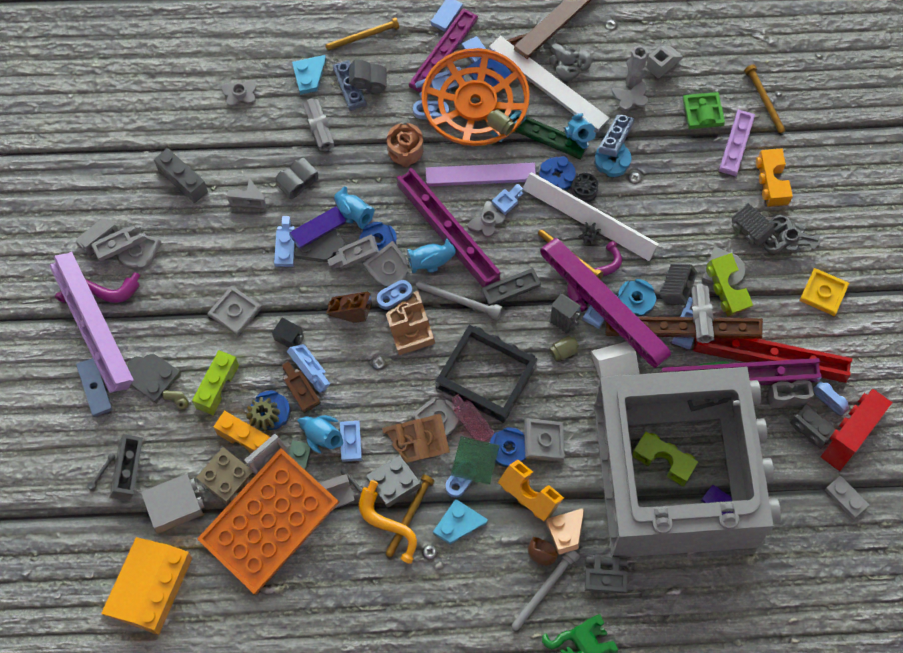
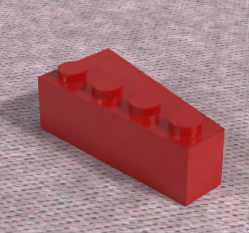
M873 388L868 395L864 392L857 401L860 403L859 407L854 405L848 413L851 416L850 419L844 418L839 425L842 429L834 431L829 438L832 442L820 456V458L838 471L842 470L893 403Z

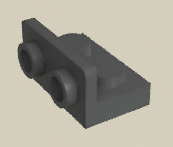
M807 404L790 422L797 432L803 433L812 445L818 446L820 449L836 430Z

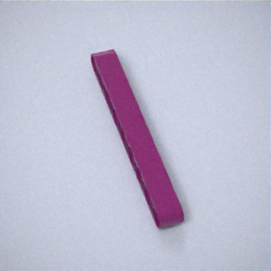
M554 238L540 249L542 257L649 365L656 368L671 356L669 348L558 238Z

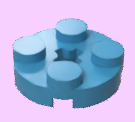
M624 143L615 157L617 158L616 162L608 160L610 157L615 156L599 153L598 147L594 159L598 171L606 173L609 177H618L627 171L631 163V154Z
M641 279L625 282L618 292V298L636 316L644 317L653 309L656 302L653 287ZM632 295H640L641 301H634Z

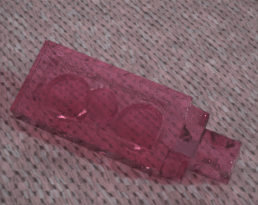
M458 394L452 398L451 401L456 407L453 410L456 417L478 446L495 434L472 402L470 403L468 400L464 402Z

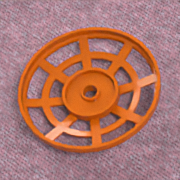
M472 48L456 51L438 61L425 78L421 96L425 116L430 125L440 135L462 145L480 146L498 142L507 136L500 134L490 126L482 129H473L475 121L485 120L488 122L487 116L491 111H495V109L506 110L504 114L507 116L510 115L511 110H522L513 130L510 132L511 134L518 128L526 116L530 94L525 75L511 59L496 51ZM481 57L480 67H470L458 71L453 63L463 58ZM488 59L504 64L513 73L504 79L497 72L487 69ZM447 66L452 75L443 83L440 90L431 88L430 85L435 76ZM478 73L477 80L465 82L462 78L463 75ZM485 75L493 77L499 83L492 87L487 82H484ZM517 78L523 89L524 103H513V93L509 84ZM456 80L459 87L455 94L447 93L446 90L449 85ZM505 89L508 103L497 102V93ZM428 94L438 97V106L442 116L432 119L427 103ZM479 98L481 101L479 103H472L471 99ZM444 99L453 101L455 110L446 113ZM457 116L463 117L467 120L466 128L456 124L451 119ZM447 122L454 129L464 132L463 138H455L445 133L437 125ZM494 130L498 135L487 140L470 141L471 134H483Z

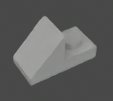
M250 179L247 191L241 189L228 190L227 198L230 205L266 209L264 195Z

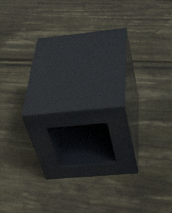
M283 317L272 331L274 340L288 348L300 345L304 339L302 327Z

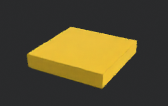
M814 268L799 301L835 316L849 283Z

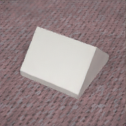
M628 342L590 352L599 378L639 374L636 351Z

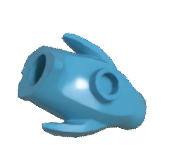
M583 113L573 115L572 119L568 122V127H565V134L567 138L576 141L581 148L585 149L589 146L588 141L595 139L596 132H594V125L582 117Z
M343 187L334 195V201L346 222L354 223L355 221L358 227L363 229L372 220L375 209L366 204L361 198L349 195L347 187Z
M448 239L445 240L444 245L428 244L416 250H407L412 274L416 273L417 269H427V272H435L439 266L449 261L456 253L455 247Z
M327 415L317 418H299L298 423L306 434L308 445L317 453L321 454L318 445L328 449H334L343 445L344 442L340 431L331 424V422H338L336 418Z

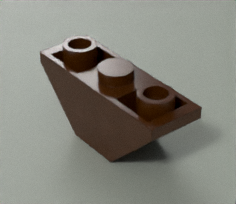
M367 291L332 297L328 303L326 314L352 323L364 322L372 306L371 293Z

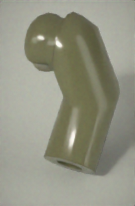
M164 390L163 400H173L177 408L181 410L188 407L189 400L183 392Z

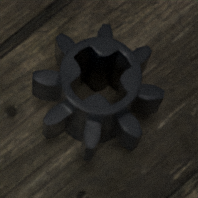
M585 222L586 227L584 229L579 227L582 234L578 237L585 238L584 244L591 241L592 245H594L595 239H601L597 236L601 229H595L596 223L589 226ZM588 229L595 231L592 234V238L585 236Z

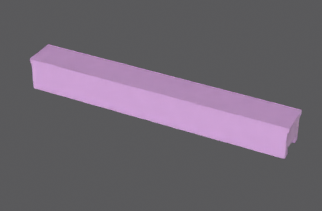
M73 253L55 255V263L50 264L51 271L109 393L128 390L133 382L131 373Z

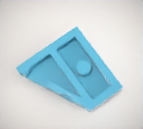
M325 55L292 62L300 95L318 91L324 63L326 64Z
M455 499L434 529L433 534L448 544H452L459 540L460 537L472 533L476 528L486 525L488 519Z

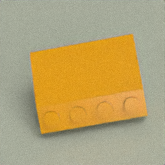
M136 537L101 614L159 635L192 561V556L189 552L171 545Z

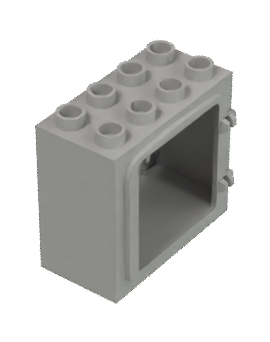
M748 367L600 377L594 410L611 557L619 556L621 558L758 548L767 534L772 533L773 524L780 523L781 511L777 498H769L766 484L773 483V463L771 458H762L760 447L761 443L767 442V426L764 419H756L754 405H759L761 402L760 385L758 380H749ZM731 397V400L727 403L692 412L687 402L692 400L693 405L697 406L709 402L717 403L718 400ZM720 420L732 501L639 507L628 426ZM727 511H733V512H734V513H726V514L722 515V512H727ZM656 516H667L668 518H658V519L656 520L655 517H656Z

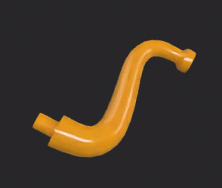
M371 480L368 488L363 487L360 495V514L369 524L406 537L408 548L400 559L412 564L414 560L413 554L417 546L416 535L406 525L388 519L374 510V503L378 496V493L375 491L378 482Z

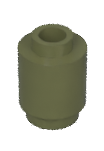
M499 110L491 111L487 116V125L500 134L507 136L515 126L512 119Z
M568 335L553 343L549 350L555 361H562L577 353L579 344L575 337L571 338Z

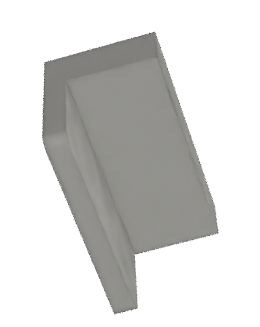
M102 218L79 236L76 242L90 256L94 253L91 246L92 243L118 230L111 220L108 221L106 218Z
M347 474L320 483L340 502L335 508L355 501Z

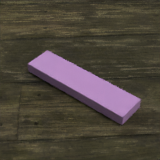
M737 110L719 172L733 176L737 175L755 114Z

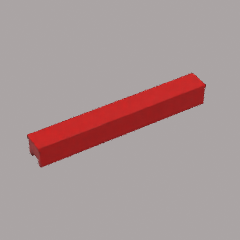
M695 338L693 352L746 363L819 358L821 377L847 383L851 375L850 366L853 359L761 339L714 338L709 343H701Z

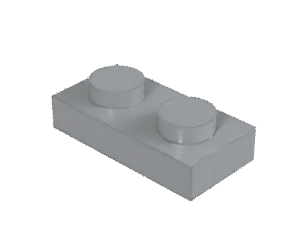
M841 475L825 489L853 520L869 506Z

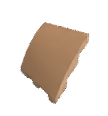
M415 291L413 297L408 301H402L396 308L386 313L399 355L436 344L418 291Z
M441 414L382 428L384 434H388L393 441V447L399 452L406 463L450 453Z

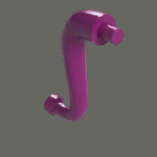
M611 241L606 245L607 251L613 254L614 261L609 265L594 268L595 270L600 269L604 273L603 277L617 271L622 264V256L617 249L615 241ZM568 283V297L581 306V312L588 309L584 303L586 300Z
M134 272L131 278H126L117 290L107 289L89 280H86L93 295L110 303H120L128 300L139 288L140 285L137 281L140 275ZM61 291L56 293L55 298L58 301H66Z

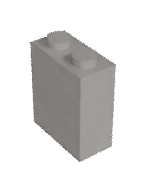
M188 474L141 492L152 525L158 534L204 515L202 508H205L202 498L201 496L197 497L195 493L198 487L194 478L190 480Z

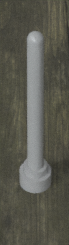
M423 282L416 283L417 289L488 313V316L496 321L500 319L503 307L500 305L488 306Z
M573 550L562 554V561L512 624L513 630L517 631L520 629L568 565L571 566L572 563L575 564L580 558L577 552Z

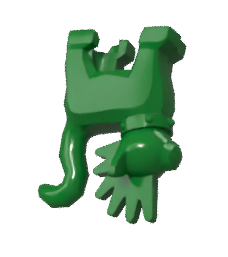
M601 614L589 618L583 624L571 630L558 634L554 641L549 639L547 633L542 635L543 645L551 650L559 648L565 641L571 640L578 649L577 653H618V648L614 641L599 644L596 636L605 637L608 634L603 627H599L605 623ZM570 647L566 648L567 652L561 650V653H575Z

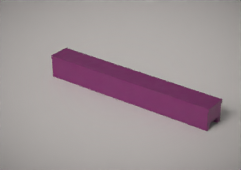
M411 167L409 172L403 176H397V186L441 239L444 242L448 239L455 247V255L478 283L485 287L500 281V271L413 168Z
M819 358L662 368L660 372L748 367L749 380H758L759 385H773L777 382L794 383L805 380L819 382L822 378L819 369Z

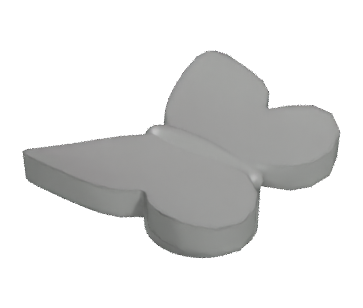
M248 80L244 83L238 82L234 85L230 83L222 85L223 93L227 97L226 102L228 106H235L239 101L248 104L256 101L253 94L256 90L255 80Z
M644 81L628 91L612 88V93L616 100L620 101L619 106L622 110L627 111L636 106L644 107L648 103V98L644 96L646 93Z
M487 201L481 217L472 219L467 227L475 232L482 231L485 237H491L495 231L494 226L502 224L505 220V215L496 212V207Z

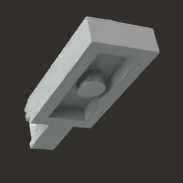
M369 235L338 249L339 251L336 253V256L327 260L329 266L333 269L339 267L343 269L379 254L375 237Z

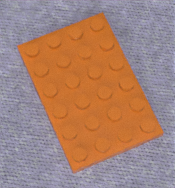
M280 448L197 540L256 595L340 502Z

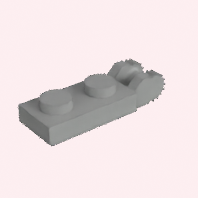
M136 224L92 243L91 246L101 262L134 245L141 244L147 239L145 233L136 235L142 231V226Z

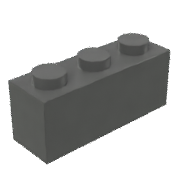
M168 148L154 159L158 171L193 203H196L208 192L205 181Z
M122 435L118 445L109 498L130 501L132 498L143 437Z

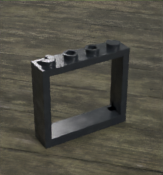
M469 324L436 379V388L505 423L534 372L538 359L532 353L523 352L512 343L507 344L501 341L498 336L489 335L482 328ZM470 337L527 365L504 407L446 378Z

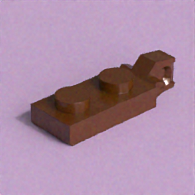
M289 361L283 364L282 367L286 373L283 376L284 382L302 412L306 413L320 405V400L302 371L298 368L294 370Z

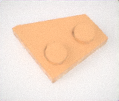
M583 508L546 519V525L558 554L579 549L582 520L584 519Z

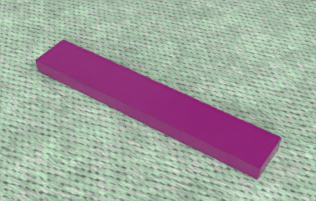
M464 8L409 82L410 88L420 93L422 92V87L416 88L415 83L425 79L438 61L455 52L478 20V15Z

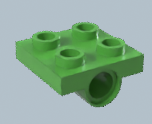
M719 92L683 95L682 100L688 129L724 126L725 119Z

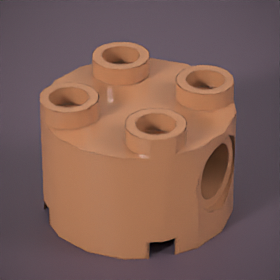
M400 123L392 127L387 134V152L392 161L403 167H409L421 158L424 150L423 136L420 129L410 123H407V125Z

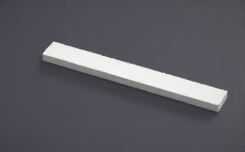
M498 37L489 46V50H495L511 59L521 69L527 80L572 114L583 113L582 117L594 125L597 133L609 121L607 115L531 58L526 59L516 52L514 46L503 37Z
M532 172L529 173L523 186L524 191L584 225L585 222L589 226L596 223L595 229H601L600 234L644 259L651 260L659 245L657 242Z

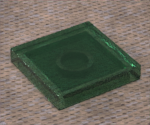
M461 436L451 475L490 485L500 445Z

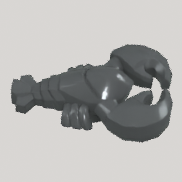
M550 38L543 46L544 49L551 50L553 55L549 58L552 66L558 63L556 75L563 81H571L579 75V70L574 72L576 68L570 66L573 65L576 58H578L579 68L581 64H584L581 71H585L591 66V55L585 50L576 52L574 48L568 45L564 47L557 44V39Z
M777 215L770 220L774 226H777L774 228L775 232L784 231L778 236L780 243H778L773 235L770 237L771 241L766 240L763 243L764 249L768 253H780L785 247L788 250H798L799 246H810L811 250L819 248L820 236L810 237V235L804 233L806 230L805 226L796 223V228H794L791 219L784 215Z

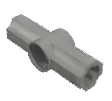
M640 45L634 47L631 58L626 62L628 67L626 85L630 88L642 82L643 77L648 73L645 67L648 50Z
M308 99L303 105L308 117L310 131L315 137L319 150L328 151L334 147V142L329 131L330 128L326 115H323L318 99Z
M698 284L692 287L693 321L696 326L697 341L709 343L714 340L712 304H710L708 286Z

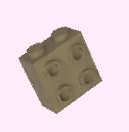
M223 447L196 478L199 484L228 506L253 479L255 474L247 465Z

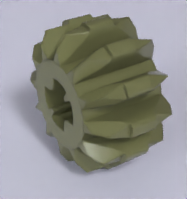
M262 397L259 398L258 403L253 400V406L247 407L249 413L246 414V418L249 419V425H255V428L258 430L263 427L264 431H267V426L274 428L273 422H279L278 415H280L277 403H271L269 397L265 402Z

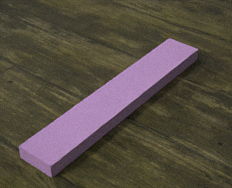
M535 163L426 168V184L430 187L526 182L529 173L536 174Z

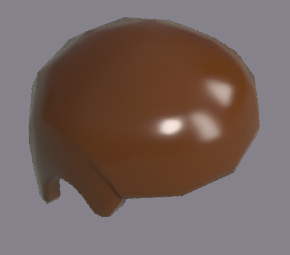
M538 537L531 539L527 548L531 560L542 566L553 564L558 557L557 549Z

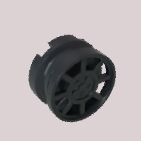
M589 173L577 175L573 180L572 195L584 202L592 201L596 197L598 190V180L596 177Z

